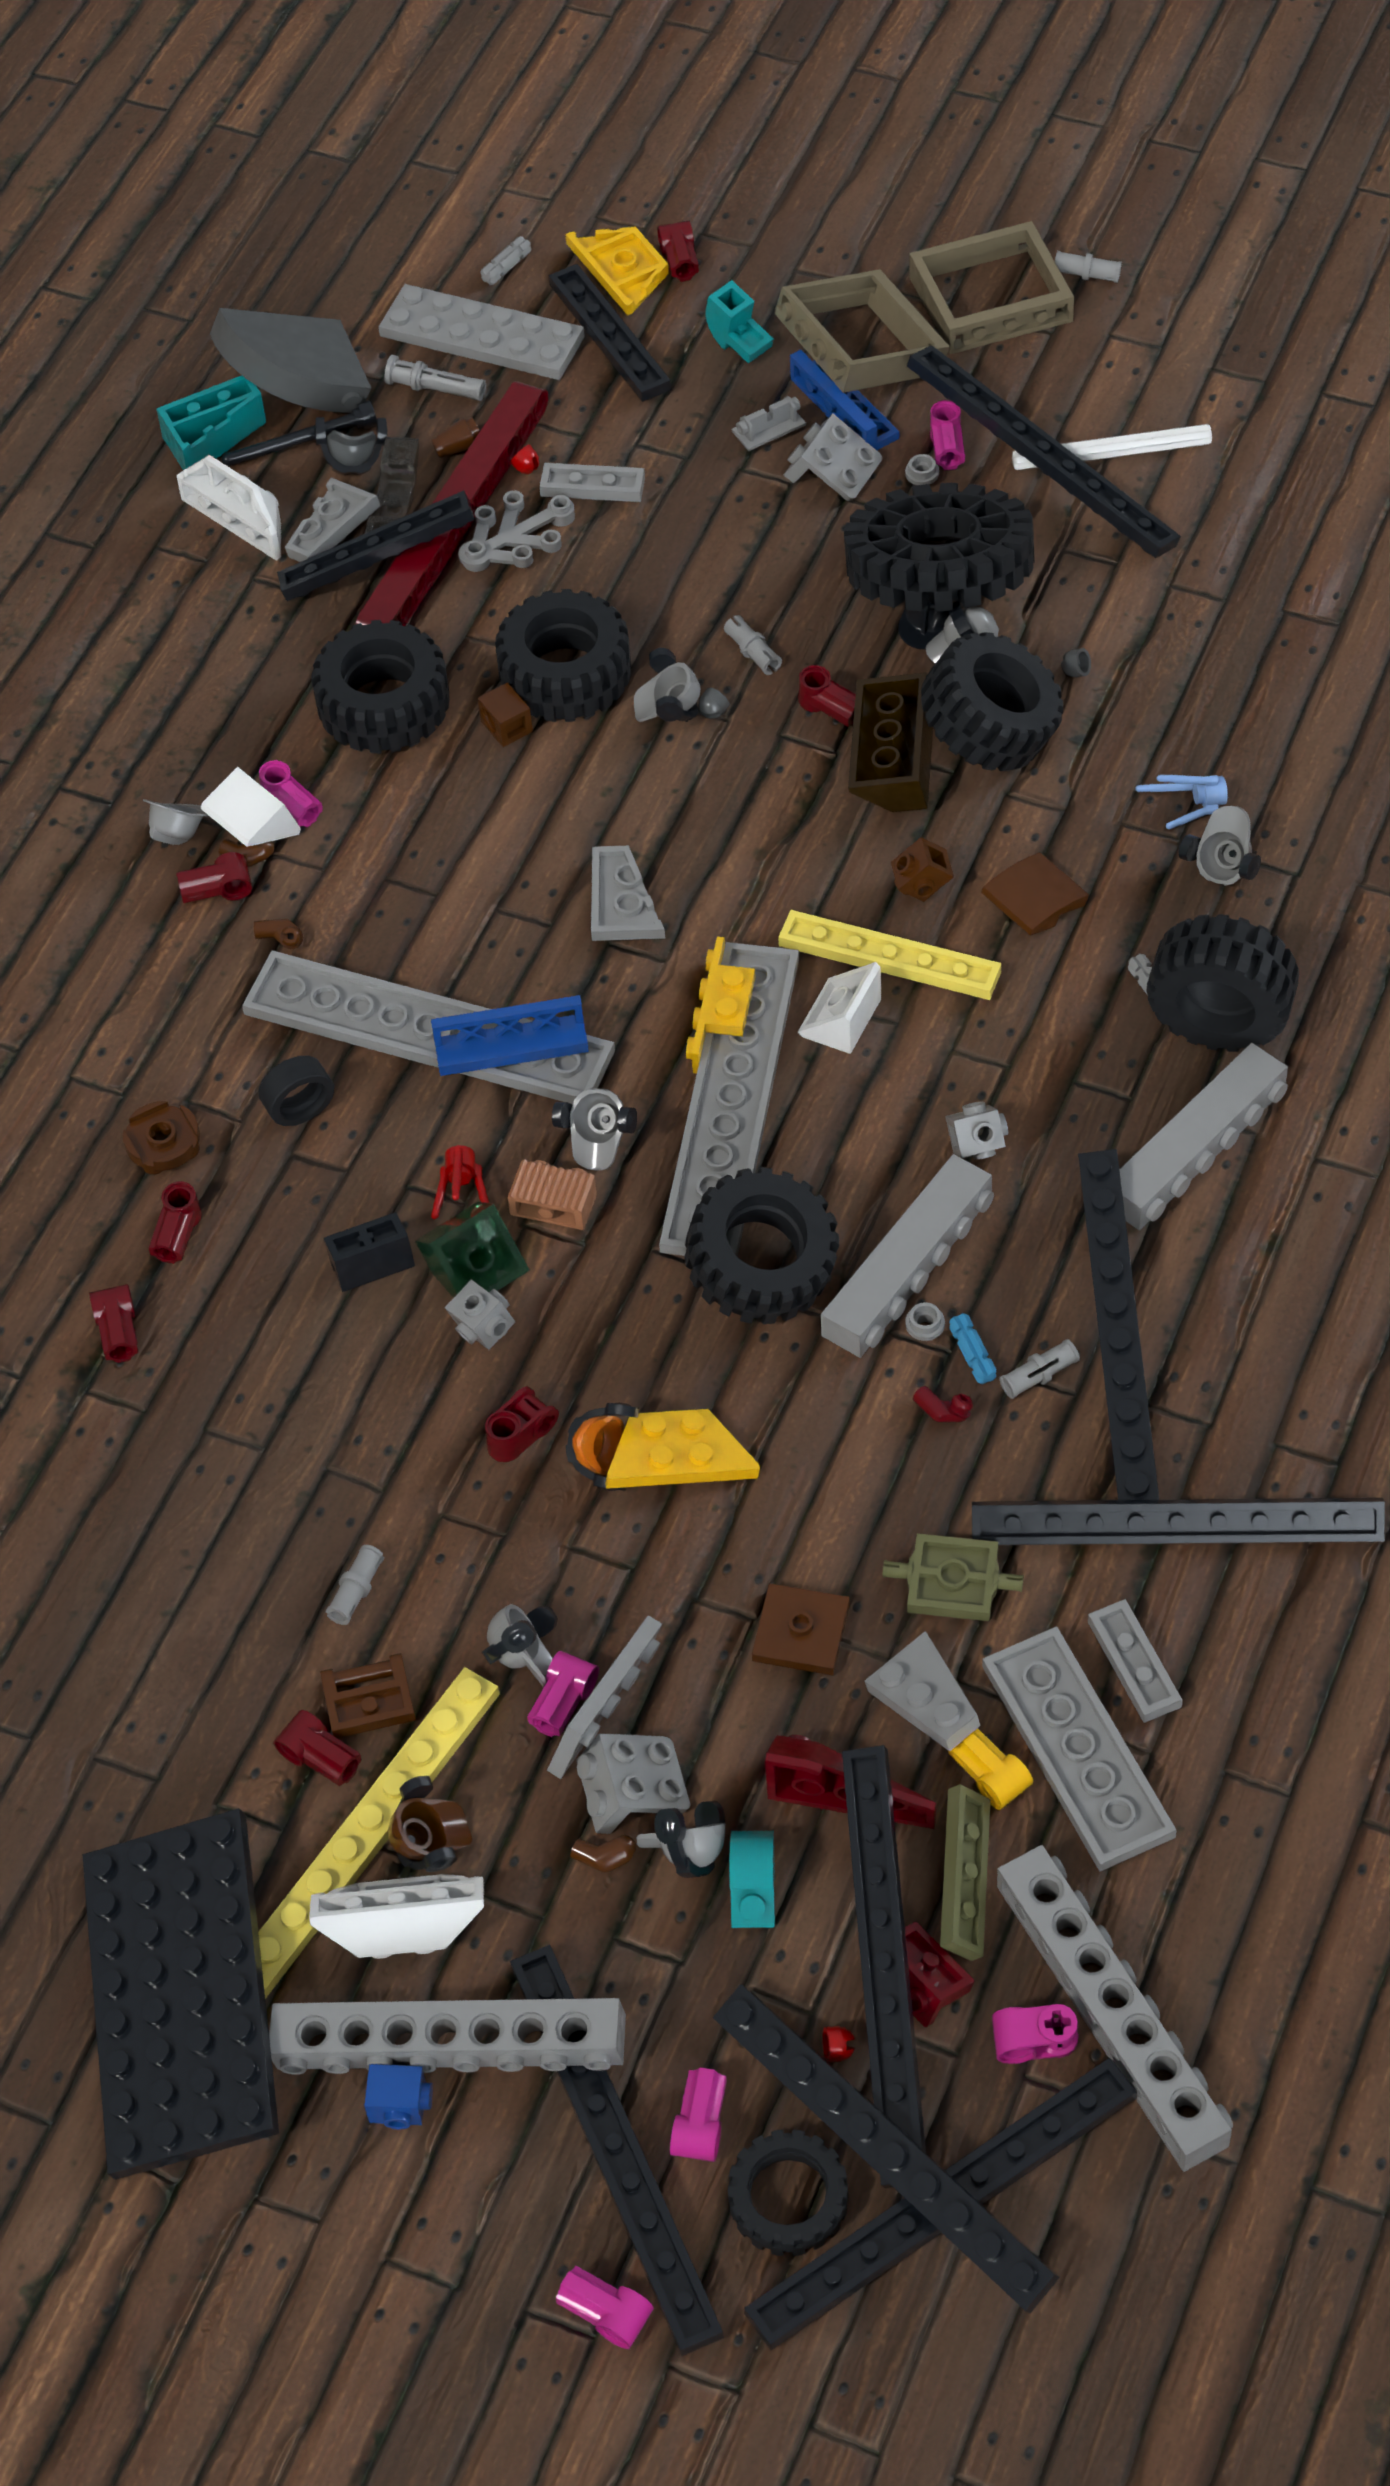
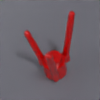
M457 1145L450 1147L445 1152V1166L440 1168V1181L431 1213L432 1219L436 1220L439 1217L448 1181L452 1183V1199L456 1201L459 1199L461 1186L470 1183L471 1179H474L486 1222L488 1224L494 1222L482 1178V1166L475 1164V1152L470 1147Z

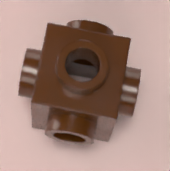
M922 837L891 862L895 876L894 883L897 889L904 895H910L923 902L954 878L947 850Z

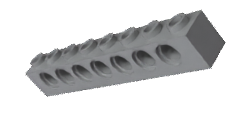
M1040 1845L999 1867L997 1871V1888L1108 2058H1111L1137 2091L1136 2101L1182 2171L1185 2172L1229 2147L1231 2128H1233L1231 2117L1222 2104L1215 2105L1208 2095V2084L1201 2071L1197 2067L1191 2069L1182 2056L1184 2055V2049L1179 2038L1173 2031L1167 2032L1159 2021L1160 2012L1155 2002L1149 1995L1143 1997L1135 1985L1137 1979L1129 1963L1125 1959L1119 1961L1111 1949L1113 1948V1942L1105 1927L1101 1924L1096 1926L1089 1916L1090 1908L1083 1894L1079 1890L1073 1892L1065 1880L1067 1879V1873L1059 1858L1055 1855L1050 1857L1044 1846ZM1040 1894H1050L1056 1899L1046 1903L1039 1901L1036 1897ZM1064 1928H1071L1079 1934L1075 1937H1065L1059 1931ZM1087 1963H1095L1102 1970L1091 1973L1085 1971L1082 1966ZM1117 1998L1126 2005L1121 2008H1112L1105 2001ZM1133 2034H1142L1150 2041L1145 2044H1135L1128 2037ZM1157 2070H1166L1173 2075V2078L1161 2081L1156 2079L1152 2073ZM1188 2106L1195 2109L1198 2114L1194 2117L1186 2118L1179 2115L1176 2109Z
M619 1998L272 2003L269 2039L272 2062L277 2070L287 2074H303L306 2072V2069H323L333 2074H344L349 2072V2069L366 2068L369 2071V2064L422 2066L424 2073L433 2072L436 2070V2067H453L461 2072H475L479 2070V2067H497L502 2071L516 2072L522 2070L523 2066H540L548 2071H562L567 2066H584L590 2070L602 2071L609 2069L611 2065H623L626 2014ZM583 2030L587 2032L585 2037L578 2042L572 2043L567 2041L569 2036L575 2031ZM499 2032V2036L495 2041L488 2044L481 2043L482 2038L487 2033ZM531 2032H543L538 2041L533 2043L524 2042L526 2036ZM412 2033L411 2039L405 2044H394L400 2035ZM445 2033H456L451 2042L437 2044L439 2038ZM319 2034H326L322 2043L316 2046H309L313 2037ZM369 2034L368 2039L363 2044L351 2045L358 2035Z

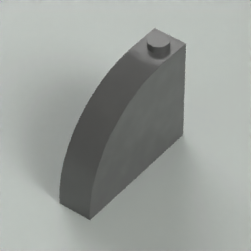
M219 308L210 336L224 359L238 373L256 386L286 401L317 410L352 413V409H356L357 404L366 402L371 386L341 320Z

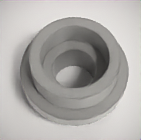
M926 454L915 455L910 459L905 468V476L914 485H930L938 479L939 467L933 457Z
M919 1303L906 1316V1330L917 1340H933L940 1336L944 1330V1315L931 1303ZM928 1322L931 1325L923 1326L920 1323Z

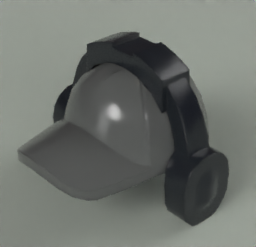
M316 417L314 437L316 445H320L322 454L333 471L342 475H361L370 471L379 457L382 446H386L388 428L386 418H377L376 436L373 431L354 437L335 430L326 436L324 417Z

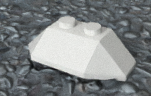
M210 455L176 475L181 500L277 561L281 557L279 503L270 491L262 489L251 482L248 477L240 475Z
M439 1874L355 1883L333 1889L327 1894L321 1892L312 1894L309 1914L310 1925L358 1958L373 1957L382 1959L393 1954L412 1952L428 1954L435 1950L446 1949L484 1908L483 1877L467 1878L461 1875Z

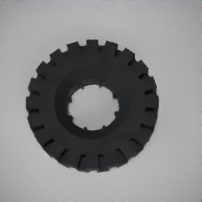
M941 483L939 492H932L929 484L912 486L913 495L911 496L902 489L886 493V501L874 498L865 503V510L857 509L850 516V522H846L844 528L846 569L849 583L855 590L860 589L862 596L871 601L880 597L881 605L896 608L905 601L906 610L923 612L928 602H934L936 612L953 610L952 601L959 600L964 608L981 605V595L994 601L1006 595V588L1015 590L1022 585L1024 577L1030 576L1033 571V563H1035L1033 517L1030 510H1025V504L1017 498L1008 500V493L998 489H994L986 494L985 486L969 484L962 492H958V483ZM937 540H957V542L942 545L919 544Z

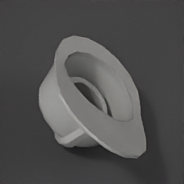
M143 799L144 802L150 803V837L153 840L167 844L180 845L187 842L194 836L203 816H209L201 809V805L165 804Z

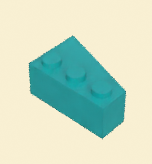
M242 375L156 408L162 438L183 470L208 455L217 459L266 423L261 392L255 384Z

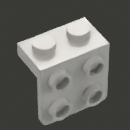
M832 413L821 426L815 422L803 437L807 443L804 447L799 444L787 460L791 465L784 473V476L792 483H795L810 469L845 500L852 501L880 464L882 456Z
M599 1733L576 1760L577 1773L580 1779H582L587 1798V1810L592 1817L596 1833L611 1834L630 1812L658 1813L661 1809L677 1808L683 1814L690 1807L674 1744L668 1737Z

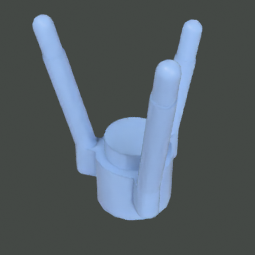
M1160 774L1157 776V781L1169 782L1168 784L1137 785L1135 788L1137 792L1193 791L1195 804H1202L1203 808L1168 822L1166 828L1169 830L1205 815L1212 814L1218 809V805H1225L1228 798L1225 778L1217 775L1204 777Z

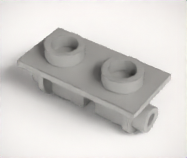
M786 396L783 400L770 405L769 412L761 409L748 416H742L740 421L736 423V427L732 428V432L745 448L750 451L805 426L806 422L796 412L800 409L799 400L796 397L790 398Z

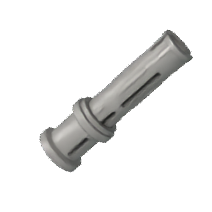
M396 355L389 357L385 368L384 379L386 384L400 383L411 386L412 390L415 391L427 388L478 401L483 400L486 391V381L483 379L428 368L427 364L422 361H417L416 363L399 360V357Z

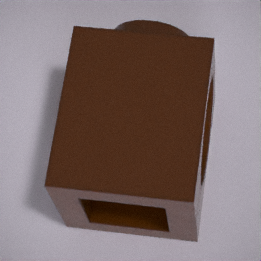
M508 682L478 697L481 722L502 747L533 732L530 708Z

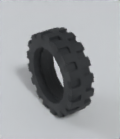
M783 2129L771 2131V2136L763 2138L761 2135L752 2140V2146L748 2150L744 2147L737 2156V2163L735 2166L732 2165L729 2173L728 2198L731 2216L737 2223V2229L744 2238L748 2236L752 2241V2245L760 2250H763L764 2247L771 2249V2254L777 2256H784V2252H793V2256H800L805 2254L806 2249L813 2247L814 2250H817L825 2245V2239L829 2236L833 2238L840 2229V2222L842 2219H845L847 2213V2175L844 2165H841L839 2162V2156L832 2147L830 2149L825 2147V2142L820 2137L814 2135L813 2138L805 2136V2131L794 2129L793 2133H784ZM787 2160L805 2163L816 2170L824 2180L826 2189L824 2204L817 2214L803 2223L792 2225L773 2223L761 2216L752 2205L750 2194L753 2181L760 2171L773 2163Z

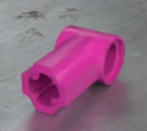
M939 401L931 407L930 437L933 441L936 464L943 467L944 470H953L960 464L965 463L961 431V409L952 401Z
M273 760L264 763L260 767V785L286 806L299 827L305 826L307 828L316 822L317 817L323 811L322 803L291 776L290 768L286 763Z
M558 1651L547 1670L545 1678L547 1683L527 1716L529 1724L547 1736H561L580 1700H587L598 1680L599 1666L564 1651Z
M699 2067L697 2070H689L681 2113L676 2115L672 2128L670 2155L710 2162L716 2161L721 2137V2121L719 2119L727 2083L726 2076L707 2068Z
M575 2266L573 2270L567 2273L556 2296V2303L595 2325L596 2330L604 2338L624 2349H630L654 2310L653 2305L636 2291L624 2286H620L617 2289L578 2266Z

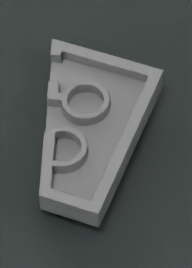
M330 478L326 484L327 493L324 497L316 499L312 505L314 508L313 514L310 518L302 520L286 544L285 549L288 557L302 562L334 548L381 506L377 495Z
M629 845L592 847V941L665 939V929L661 920L657 917L653 901L645 889L641 873Z
M926 1631L865 1680L869 1693L948 1751H951L981 1726L976 1712Z

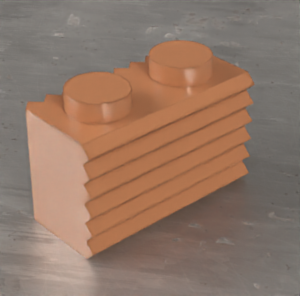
M524 1159L519 1165L507 1197L510 1215L585 1230V1225L597 1195L595 1176L580 1168H568L565 1170L562 1167L552 1166L545 1161L536 1160L528 1162Z

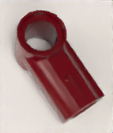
M690 221L657 226L661 254L666 255L672 277L679 279L680 282L692 280V277L699 273V264L694 250V236Z
M810 665L802 669L799 676L798 702L800 706L809 712L822 711L847 727H853L856 694L832 681L831 675L825 667Z
M227 852L220 855L213 865L176 872L183 903L219 895L226 900H240L247 897L252 891L247 861L241 853Z
M184 1181L171 1183L162 1192L163 1207L149 1245L150 1255L157 1257L161 1262L174 1264L176 1261L183 1259L192 1229L201 1220L202 1212L194 1187Z
M126 1284L89 1292L94 1319L100 1330L105 1359L113 1360L117 1363L131 1360L139 1351L132 1319L135 1318V1311L129 1285Z
M299 1710L273 1741L277 1751L288 1761L297 1766H302L305 1763L339 1787L344 1783H348L353 1778L362 1760L359 1752L331 1735L325 1725L306 1710Z

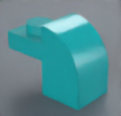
M731 280L708 296L705 311L706 321L711 334L721 348L725 350L731 347L749 364L772 347L774 338L751 318L755 301Z
M731 1831V1928L775 1927L774 1831Z

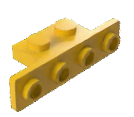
M717 936L714 949H708L706 971H709L708 978L701 979L699 1000H703L701 1008L695 1007L693 1029L696 1030L695 1037H688L686 1046V1059L692 1060L694 1074H697L706 1032L743 1037L755 982V969L721 965L725 948V937Z

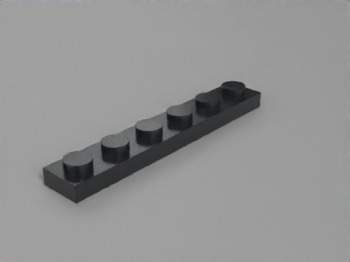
M578 264L549 275V283L552 289L642 402L671 390V380Z
M463 490L277 572L281 592L286 601L306 596L312 590L326 584L335 583L346 575L358 570H365L374 563L390 556H397L404 550L417 544L429 542L436 536L451 529L461 528L467 522L475 519L470 500Z

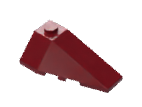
M777 1735L765 1758L768 1799L847 1813L842 1754L819 1742L811 1741L802 1735H790L789 1737ZM891 1780L895 1822L935 1829L936 1802Z

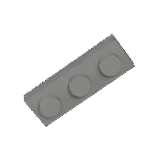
M544 463L540 482V496L555 497L557 495H564L568 498L641 502L645 482V469Z
M1126 1599L1088 1614L1089 1626L1143 1723L1181 1708V1696Z

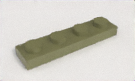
M960 1784L948 1789L940 1947L973 1961L984 1955L990 1799Z

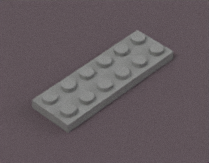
M404 284L379 325L380 337L560 380L585 337L583 326Z
M1057 1626L982 1659L984 1671L1099 1872L1176 1838L1177 1830Z

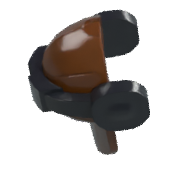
M429 1776L412 1778L406 1781L399 1789L402 1799L389 1823V1842L398 1853L397 1856L405 1868L426 1869V1872L446 1869L457 1860L455 1851L469 1846L473 1841L465 1814L457 1802L425 1798L433 1790Z

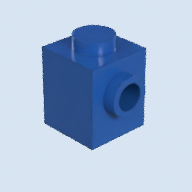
M369 2064L364 2104L369 2123L384 2124L391 2129H407L410 2125H422L424 2110H431L433 2098L432 2083H426L422 2066Z

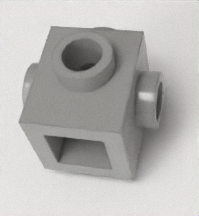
M980 1101L962 1106L963 1112L945 1116L953 1153L959 1157L964 1158L973 1155V1159H984L996 1155L995 1149L1006 1147L1004 1136L1008 1135V1126L1003 1113H998L996 1108L990 1105L985 1106V1102Z
M470 1280L445 1307L446 1311L458 1325L455 1330L471 1345L477 1341L488 1350L515 1323V1320L507 1311L510 1305L509 1302L495 1289L487 1292L473 1280Z

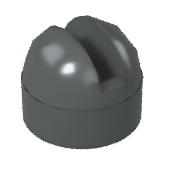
M1079 648L1066 652L1061 662L1063 672L1069 677L1087 676L1091 670V658L1088 651L1084 648Z
M710 687L705 690L699 700L701 714L709 719L719 718L730 705L728 699L720 691Z

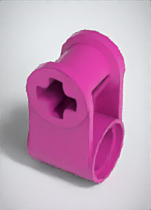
M1053 2004L1029 2008L1010 2007L998 2010L992 2015L996 2058L999 2062L1018 2064L1037 2059L1062 2058L1070 2055L1078 2045V2020L1071 2008L1065 2005ZM1061 2027L1063 2034L1055 2035L1053 2028Z

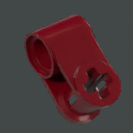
M528 1386L522 1387L508 1402L487 1418L485 1431L488 1454L498 1462L515 1460L536 1440L546 1435L554 1427L559 1418L558 1409L551 1405L546 1406L535 1397V1391Z

